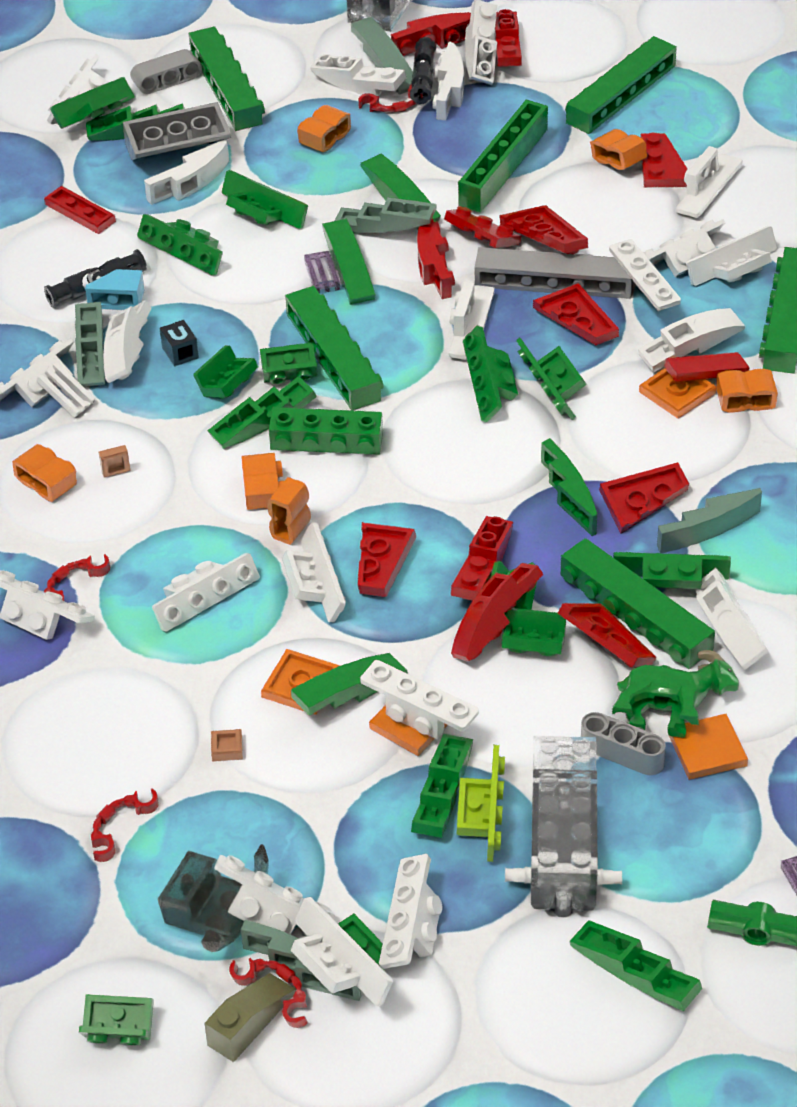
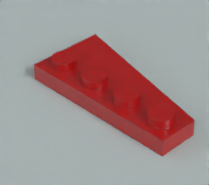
M547 205L499 215L500 224L511 226L515 232L560 252L576 254L579 250L589 248L588 238Z

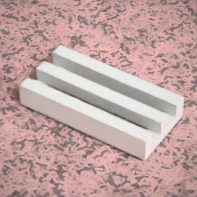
M58 362L37 378V382L74 418L95 401V397ZM50 378L56 385H58L61 388V391L57 389L48 379ZM67 397H70L79 407L77 408Z

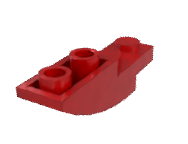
M502 9L496 12L494 33L495 41H497V66H522L517 11Z
M471 13L439 14L407 22V29L391 34V40L403 56L416 52V42L422 37L431 38L441 49L446 48L449 42L457 44L465 41L466 27L470 24Z
M432 218L430 224L419 226L418 229L419 273L424 285L434 283L441 299L451 298L455 279L453 272L448 271L445 259V252L449 251L446 237L441 236L438 221L434 222Z
M497 516L485 517L469 545V555L451 585V596L474 600L479 591L490 580L494 563L502 562L513 529V521L504 520Z
M521 563L509 575L495 573L472 601L459 625L451 650L453 658L465 661L473 660L482 653V649L491 640L498 638L502 634V629L510 623L504 613L514 608L517 603L516 601L524 593L532 590L536 586V582L544 575L538 565Z

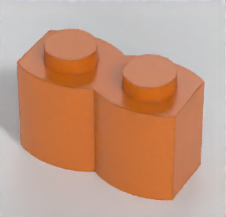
M329 105L321 106L314 111L312 117L306 118L299 124L297 129L299 143L321 152L328 151L337 140L345 137L350 131L351 116L349 113Z
M613 129L590 141L592 157L601 164L609 163L618 170H624L647 157L645 141L637 135H627L620 129Z
M753 369L747 372L729 370L718 374L716 390L722 411L733 413L747 409L754 411L770 410L776 407L778 392L771 370Z
M36 444L12 461L14 476L22 484L33 488L41 497L50 502H53L77 484L74 465L70 461L57 457L52 449L40 444Z
M275 453L241 456L247 510L267 508L268 500L284 482L278 481L279 477H283L281 460L276 461Z
M287 477L267 503L268 513L272 518L269 522L270 533L273 539L288 545L295 541L311 519L310 509L307 505L309 490L302 481Z

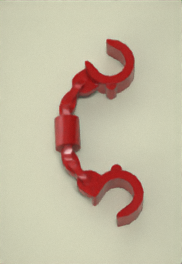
M410 85V87H409V89H408V98H411V97H410V90L412 89V86H411V85ZM370 93L362 94L358 98L359 109L364 104L370 103V112L396 113L405 111L406 108L416 104L413 100L385 106L379 103V96Z
M104 554L105 562L100 566L93 565L91 555L87 559H80L65 566L62 565L52 573V577L48 580L47 588L44 592L57 593L65 601L63 591H57L53 588L56 582L60 583L75 568L87 569L89 577L104 576L108 574L111 568L109 557Z
M151 788L152 799L147 803L140 802L138 793L135 791L133 795H126L124 798L117 799L109 805L107 804L96 815L97 819L93 823V832L91 833L92 847L107 846L108 848L103 851H93L95 861L106 862L115 855L112 834L105 835L99 831L102 824H106L116 813L115 809L124 805L134 806L137 815L154 812L159 802L157 792L153 788Z
M249 958L250 970L247 974L241 976L237 975L238 966L235 960L231 962L229 967L231 977L237 984L244 986L257 981V974L264 971L265 968L276 970V974L288 984L292 983L297 990L293 995V999L283 1001L282 1013L285 1021L293 1028H300L308 1023L305 1016L290 1017L294 1009L307 1008L308 1006L300 979L287 965L272 960H252Z

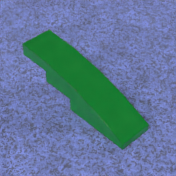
M182 103L160 111L156 104L134 113L131 106L86 122L87 137L89 140L125 139L123 122L185 109Z
M382 153L361 162V168L385 201L387 198L431 203L416 184ZM437 210L432 217L434 222L439 221L441 217Z
M347 218L322 223L335 270L338 271L342 287H345L349 304L375 300L376 294L365 261Z
M298 376L280 391L274 386L256 401L251 397L247 398L207 431L225 449L268 430L273 407L303 408L315 399L317 395Z
M551 438L541 442V463L549 470V484L557 490V504L591 536L596 535L597 511L591 493L581 474L568 456Z
M390 653L365 657L338 666L291 689V698L310 716L329 704L336 709L353 698L360 703L377 693L378 691L361 684L360 677L375 660L386 663L407 674L408 672Z
M443 734L429 765L428 778L420 793V804L412 820L411 832L439 838L443 837L459 793L460 778L464 777L474 739Z
M588 920L569 941L571 947L599 967L643 993L681 1011H684L702 990L700 979L674 970L670 959L644 950L640 939Z

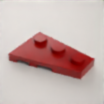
M655 132L641 133L640 138L646 143L647 157L642 159L644 188L687 187L684 177L688 168L667 135Z

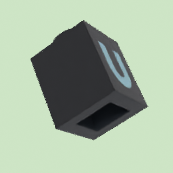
M185 320L159 328L162 349L174 367L199 358L197 338Z

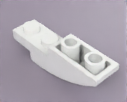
M474 0L471 6L470 24L466 27L465 36L467 72L470 79L492 85L494 82L497 41H494L497 5Z
M449 42L446 50L441 52L440 65H436L434 77L438 80V95H434L433 109H436V119L446 120L451 106L461 107L463 101V61L459 50L452 42Z
M323 54L310 67L311 72L325 81L360 95L370 93L379 96L383 90L396 91L406 79L405 70L391 67L377 68L364 66L362 58Z
M224 139L183 156V164L144 180L146 200L151 205L172 196L179 201L209 184L223 171L229 162L227 141Z
M146 300L112 316L109 322L103 353L105 379L108 383L118 378L119 380L127 378L132 373L131 368L140 357L139 353L144 345L139 339L141 335L140 330L147 323V317L152 309Z
M731 308L698 313L661 329V336L638 349L639 356L654 373L664 367L666 358L683 357L694 350L701 354L745 329V325Z
M716 568L702 578L701 589H695L698 595L696 599L725 645L741 667L746 670L769 651L751 619L741 609L723 575Z

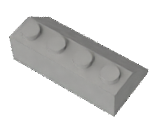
M218 102L123 122L125 145L131 160L231 138V132Z

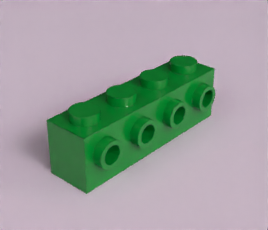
M272 408L269 425L270 450L380 455L383 437L382 412Z

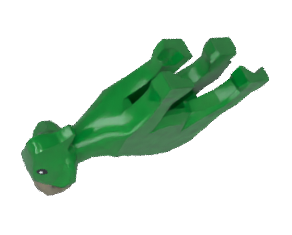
M703 650L698 653L699 659L711 662L710 664L698 666V671L687 672L671 668L667 665H643L631 670L629 676L617 683V688L622 693L613 705L612 714L617 712L625 713L628 724L645 730L646 722L642 714L649 708L665 711L672 710L667 727L668 735L684 738L686 735L685 720L691 724L699 725V715L696 709L705 699L710 689L712 688V691L719 695L726 691L736 692L739 690V680L732 667L717 652L711 650Z

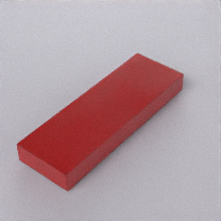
M60 186L44 197L46 206L97 234H100L116 222L115 214L63 186Z
M739 352L666 358L664 367L675 382L717 378L718 374L724 371L738 370L747 372L750 369Z

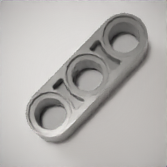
M182 49L135 65L130 72V77L142 93L151 94L197 78L202 72V65L190 50Z
M590 712L582 718L580 742L584 750L645 775H656L663 770L666 745L660 736L599 712Z

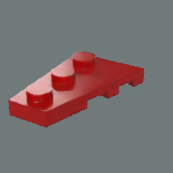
M458 206L457 209L446 210L445 221L463 231H475L474 237L479 240L485 239L490 241L489 245L494 248L520 244L522 235L515 233L514 228L505 224L496 225L492 223V218L483 215L477 217L471 214L472 210Z
M579 283L533 300V308L594 345L619 337V328Z
M676 462L600 483L599 491L620 534H622L688 491L689 482L680 464Z
M362 522L361 560L359 561L358 570L359 593L387 597L416 539L415 529Z
M562 603L557 612L619 657L629 667L637 668L643 665H653L657 658L602 604Z

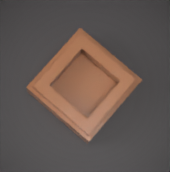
M126 445L98 451L101 472L104 478L131 471Z
M242 729L211 731L212 762L243 760Z

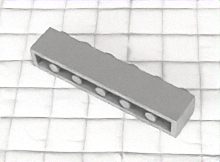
M478 247L474 267L475 285L494 287V289L553 293L579 283L590 296L626 299L631 297L633 280L614 257Z

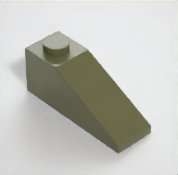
M269 973L227 998L204 1023L207 1046L230 1061L235 1062L283 1008V1001L290 1000L293 997L296 989Z

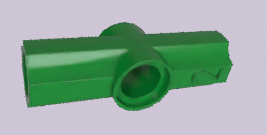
M713 899L707 928L742 935L746 942L756 946L767 945L770 941L797 946V916L778 913L773 906L765 902L756 901L748 904V906Z

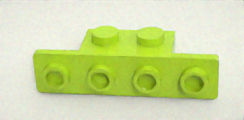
M493 744L492 778H460L457 835L488 837L487 862H493L494 850L500 851L501 831H495V825H502L503 806H496L497 800H503L504 781H498V775H504L505 756H499L500 745Z

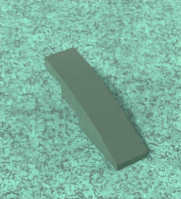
M372 17L351 23V32L363 43V51L374 61L375 67H391L405 70L406 79L396 92L399 95L408 92L413 71L387 33Z
M387 198L384 205L364 202L361 210L341 207L334 221L347 218L352 231L356 233L406 230L430 224L437 209V204Z
M101 302L75 304V344L78 382L83 387L105 385Z
M761 488L707 498L705 508L682 512L681 521L659 525L657 535L659 552L665 553L689 547L739 526L760 512Z
M245 919L241 928L243 949L266 954L269 957V961H277L280 964L284 963L295 972L304 988L360 1001L362 993L357 986L331 993L290 951L294 940L299 938L276 928Z

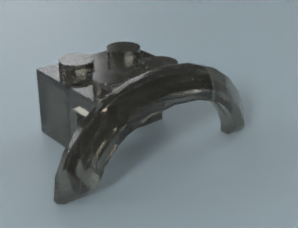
M261 844L254 854L253 872L261 871L268 874L269 859L265 846ZM188 851L158 897L165 924L204 935L201 940L204 949L210 952H218L230 945L241 935L244 921L228 913V910L242 884L236 880L221 876L220 872L214 869L217 862L216 858Z

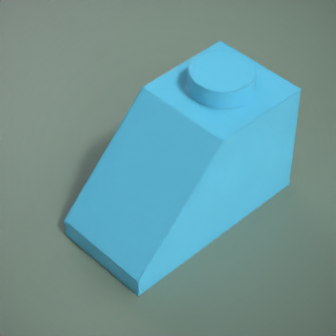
M116 269L87 284L85 288L87 303L101 302L102 309L125 310L131 306L138 305L142 302L145 291L142 270Z

